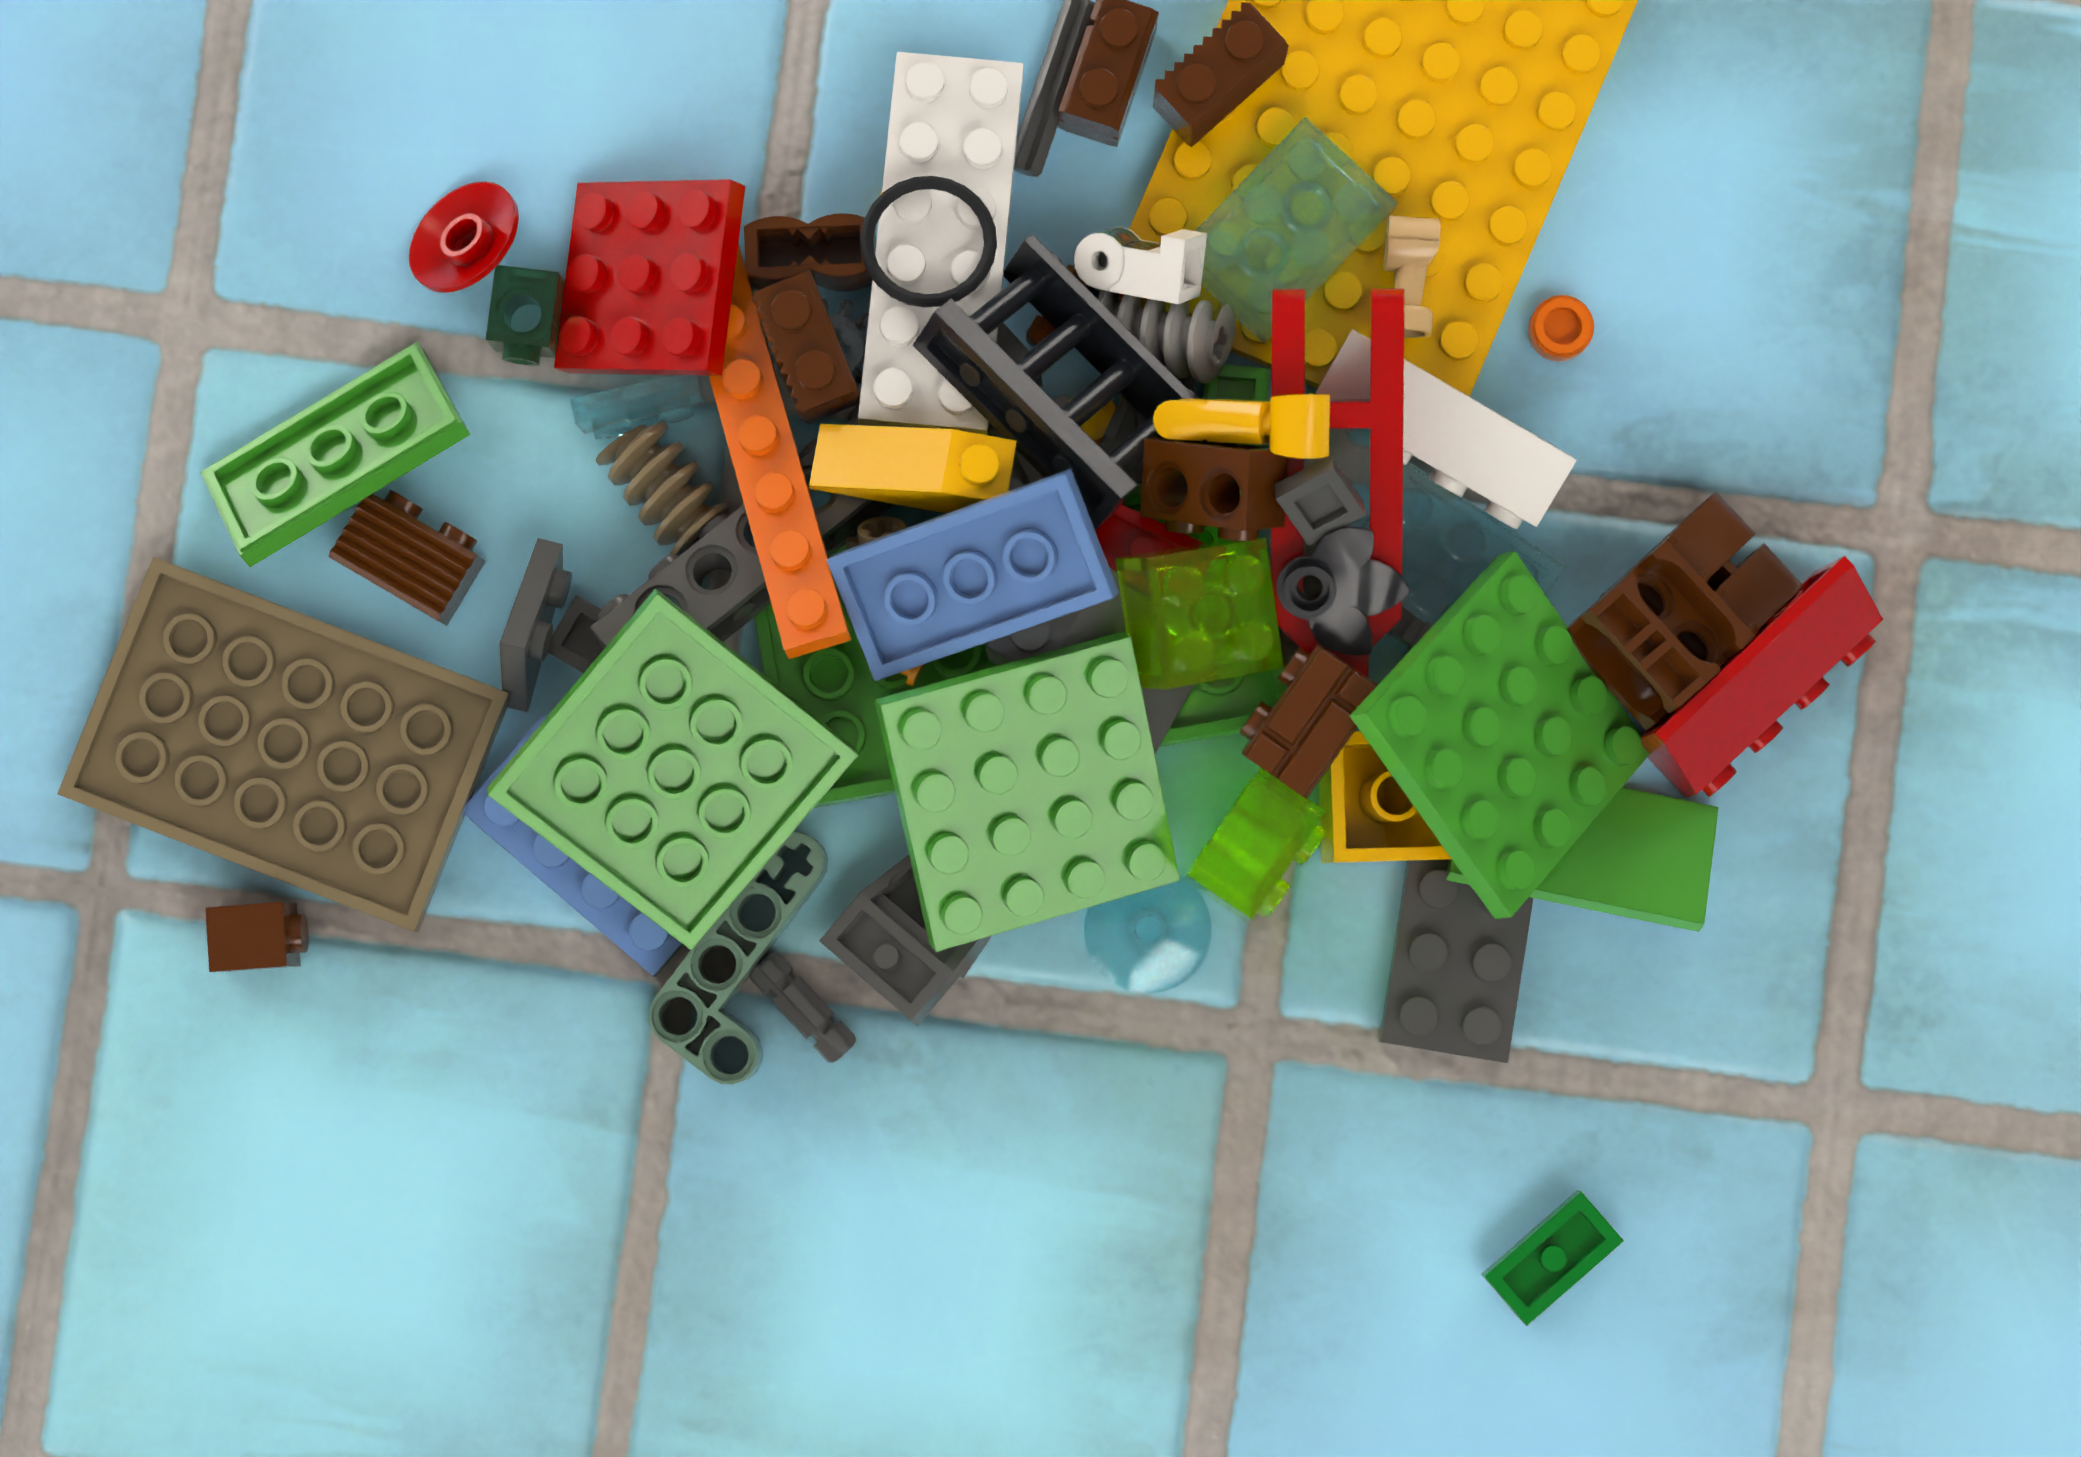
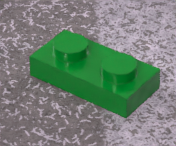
M1577 1190L1481 1275L1522 1323L1528 1326L1624 1240L1587 1197Z

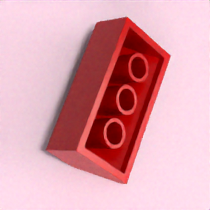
M1846 556L1816 570L1802 583L1804 586L1760 628L1757 635L1742 650L1729 658L1720 667L1721 670L1680 707L1670 714L1667 712L1655 725L1641 734L1642 746L1650 754L1647 758L1685 798L1697 795L1701 790L1708 797L1717 792L1736 774L1737 770L1730 763L1747 747L1754 753L1764 748L1784 728L1777 719L1794 703L1800 710L1806 708L1830 685L1823 676L1841 660L1847 667L1850 666L1876 642L1869 633L1883 618L1855 566Z

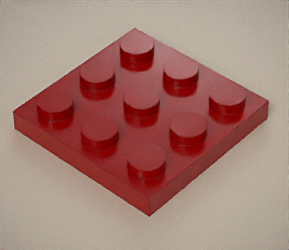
M731 179L577 183L554 369L569 374L722 376L745 186Z

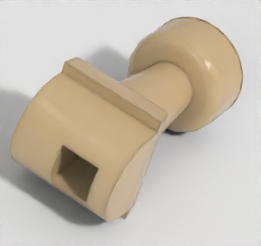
M1391 215L1387 217L1383 268L1384 271H1394L1395 289H1404V338H1422L1432 335L1433 313L1429 308L1423 307L1421 304L1427 267L1437 254L1440 245L1441 224L1440 219Z

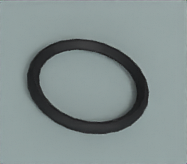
M937 176L913 177L896 183L884 191L871 205L863 221L860 235L861 256L868 274L876 285L890 297L907 305L924 308L940 307L950 299L954 302L960 301L972 293L987 277L996 254V227L990 211L980 197L965 185L949 178ZM934 189L959 197L973 210L983 230L984 246L976 269L966 281L942 293L922 294L911 292L898 286L883 272L874 253L873 238L876 224L881 214L893 201L916 190Z

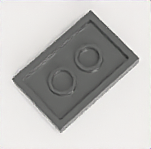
M1449 859L1407 861L1379 1042L1508 1063L1533 898L1528 897L1512 917L1494 919L1471 885L1446 880Z

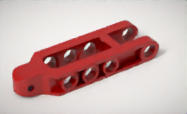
M1272 289L1271 397L1305 394V289ZM1371 289L1370 399H1330L1329 428H1370L1369 529L1374 532V545L1370 559L1380 560L1392 566L1402 576L1404 289ZM1288 457L1287 477L1304 469V458ZM1285 513L1284 527L1271 528V619L1301 649L1310 654L1318 642L1311 631L1308 620L1290 614L1282 606L1277 595V579L1282 567L1292 558L1304 554V539ZM1304 577L1297 583L1298 588L1302 592ZM1402 601L1377 615L1368 616L1372 634V647L1402 619ZM1330 650L1368 677L1369 654L1355 656Z

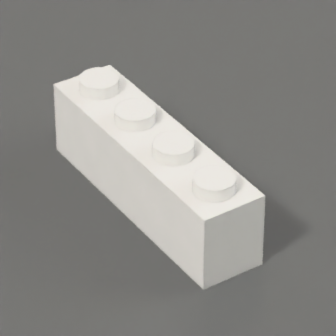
M1352 329L1315 394H1328L1330 399H1370L1371 339ZM1404 359L1403 464L1407 465L1413 455L1434 467L1429 479L1448 491L1462 497L1467 488H1470L1489 499L1490 501L1484 511L1503 523L1518 529L1522 521L1525 520L1537 527L1577 460L1568 453ZM1342 428V429H1344V430H1346L1347 432L1351 433L1354 428Z

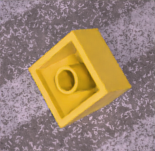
M1355 731L1319 781L1321 863L1451 859L1361 731Z

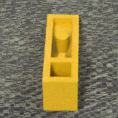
M820 424L809 489L941 513H950L1008 492L1017 441L954 429Z

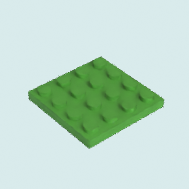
M1516 551L1497 555L1350 715L1353 722L1494 919L1509 918L1517 912L1650 755L1642 746L1641 733L1617 698L1590 670L1566 630L1568 627Z
M655 588L487 787V795L692 950L859 754L854 746Z
M1125 632L1115 633L875 699L928 941L935 952L1180 881L1132 639Z

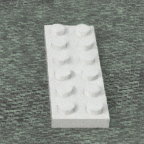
M897 52L882 193L896 183L913 177L937 176L949 178L965 185L979 196L988 208L996 227L997 248L994 263L982 283L972 293L955 302L968 316H971L1002 291L1024 63ZM934 189L916 190L893 201L881 214L878 224L875 256L886 276L898 286L911 292L922 294L942 293L966 281L976 269L984 246L983 230L973 210L959 197ZM873 280L858 412L859 425L954 429L988 435L989 422L913 346L933 313L940 307L924 308L907 305L890 297ZM998 327L988 335L996 344Z

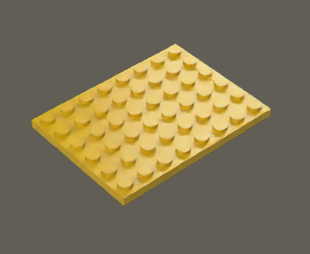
M1228 0L1216 28H1221L1222 19L1230 20L1232 11H1240L1241 2L1251 3L1289 45L1285 64L1192 148L1172 129L1129 230L1136 233L1141 240L1161 243L1162 235L1182 229L1207 233L1200 297L1189 300V316L1193 315L1199 301L1207 300L1212 305L1213 321H1216L1222 307L1228 304L1233 309L1235 317V336L1230 352L1271 369L1272 289H1305V384L1318 388L1352 329L1371 339V289H1395L1394 271H1384L1383 268L1385 230L1388 215L1440 219V245L1437 254L1427 267L1421 306L1429 308L1433 313L1432 335L1422 338H1404V359L1470 397L1638 0ZM1119 293V302L1121 303L1124 294ZM1142 298V299H1143V306H1142V307H1145L1147 298ZM1166 302V312L1169 311L1171 305L1169 302Z

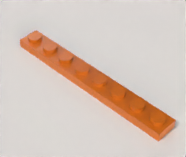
M738 243L722 376H709L783 648L788 659H792L851 641V636L836 583L826 561L828 559L827 551L765 332L752 301L754 293L745 270L741 247Z

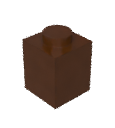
M271 902L205 908L209 972H235L301 966L300 953L308 951L309 930L306 916L297 913V903Z

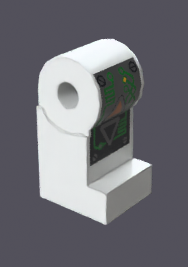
M1124 227L1109 228L1092 233L1081 240L1074 254L1075 269L1079 278L1093 288L1180 304L1200 297L1207 233L1182 229L1162 235L1161 243L1141 240L1136 233Z

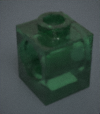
M503 265L495 267L485 340L496 352H502L501 359L503 361L518 365L538 366L540 364V357L555 358L565 280L559 272ZM529 304L541 308V319L535 328L527 332L512 330V316L518 308Z

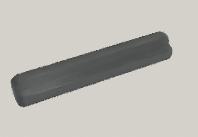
M1063 0L1017 135L1014 170L1021 174L1038 177L1043 171L1058 126V110L1086 28L1090 26V16L1095 4L1091 0Z

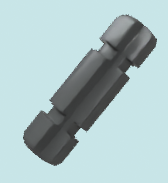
M773 952L767 955L753 968L749 975L750 980L764 995L770 991L776 997L772 1003L805 1039L812 1036L817 1041L813 1047L827 1062L834 1063L838 1061L855 1044V1035L841 1020L835 1024L830 1019L834 1012L800 976L794 980L789 975L793 969L779 954Z

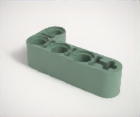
M791 833L696 946L688 953L656 995L649 1008L648 1021L652 1032L659 1040L709 1078L721 1084H735L749 1079L758 1071L763 1059V1048L759 1038L753 1031L726 1012L725 1008L750 977L749 975L753 968L765 957L822 882L828 869V857L824 847L816 839L804 833ZM807 845L811 850L807 856V861L813 866V869L807 876L796 872L785 884L784 888L796 893L788 903L778 890L761 884V880L768 872L774 880L779 881L789 865L782 858L784 852L788 848L799 852ZM765 895L774 904L776 910L775 919L766 930L755 932L744 924L742 909L745 902L751 897ZM717 946H724L730 949L736 959V970L733 976L723 983H716L710 980L703 968L706 954ZM678 997L690 1000L697 1011V1021L694 1028L686 1034H677L671 1031L665 1021V1010L668 1004ZM727 1036H735L741 1039L749 1052L745 1067L738 1073H729L723 1070L717 1064L715 1058L718 1043Z

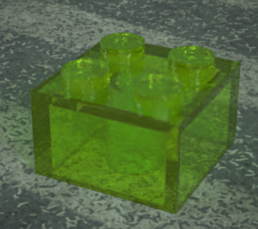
M1257 538L1254 541L1220 540L1115 559L1126 634L1131 636L1141 688L1166 690L1284 668L1266 538Z
M1260 768L1252 776L1182 879L1244 922L1253 920L1257 913L1264 918L1266 916L1269 917L1291 886L1281 877L1294 860L1299 865H1302L1303 862L1306 863L1328 832L1318 825L1327 811L1308 798L1302 797L1275 776Z

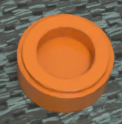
M1566 295L1553 296L1543 301L1532 314L1528 324V337L1535 351L1548 360L1558 362L1571 360L1581 354L1590 343L1594 333L1593 317L1587 306L1580 300Z

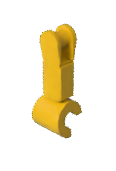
M1285 395L1271 397L1270 401L1193 398L1165 401L1157 407L1154 412L1153 423L1157 433L1169 440H1207L1208 442L1243 444L1269 443L1270 451L1277 455L1293 458H1324L1329 456L1330 395Z

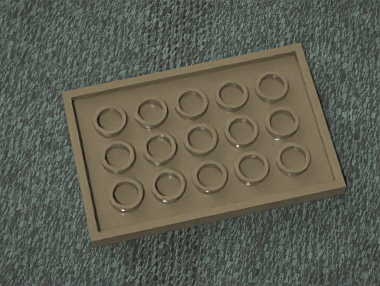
M153 557L57 794L402 928L419 932L465 816L463 812L467 802L473 796L509 705L510 693Z

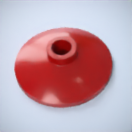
M481 181L461 186L441 198L426 213L413 235L409 249V265L414 277L431 291L449 293L465 289L487 276L507 254L517 232L519 213L512 195L496 183Z

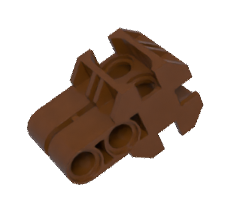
M1717 491L1610 586L1594 604L1580 614L1566 629L1590 670L1604 683L1607 689L1645 730L1655 725L1667 712L1670 714L1710 681L1721 670L1720 667L1729 658L1742 650L1757 635L1760 628L1804 586L1765 543L1755 549L1736 567L1731 563L1729 559L1756 533Z

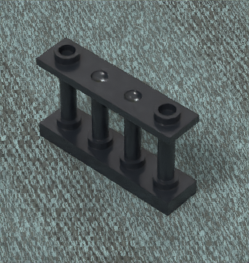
M1031 234L1023 241L1004 270L1003 277L1010 283L1007 287L971 316H968L952 299L948 300L933 313L913 346L1005 439L1017 441L1015 449L1044 478L1071 469L1093 527L1097 530L1116 512L1137 486L1126 473L1143 459L1144 439L1163 438L1157 433L1153 423L1154 412L1157 407L1165 401L1186 398L1198 399L1194 392L1186 388L1063 265L1062 261L1054 253L1050 252ZM1029 302L1055 330L1018 361L1014 362L988 335ZM1075 348L1101 375L1064 407L1060 408L1034 381L1070 350ZM1120 393L1147 421L1109 454H1106L1080 426Z

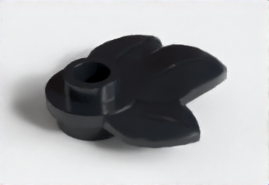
M1342 527L1333 530L1321 539L1313 553L1301 554L1292 558L1282 567L1278 575L1277 595L1282 606L1290 614L1308 620L1311 631L1319 644L1329 650L1355 656L1370 654L1372 652V634L1368 616L1377 615L1392 608L1409 594L1408 584L1392 566L1380 560L1370 559L1374 545L1373 530L1361 527ZM1313 575L1320 579L1323 586L1319 592L1309 595L1300 591L1297 583L1302 577Z

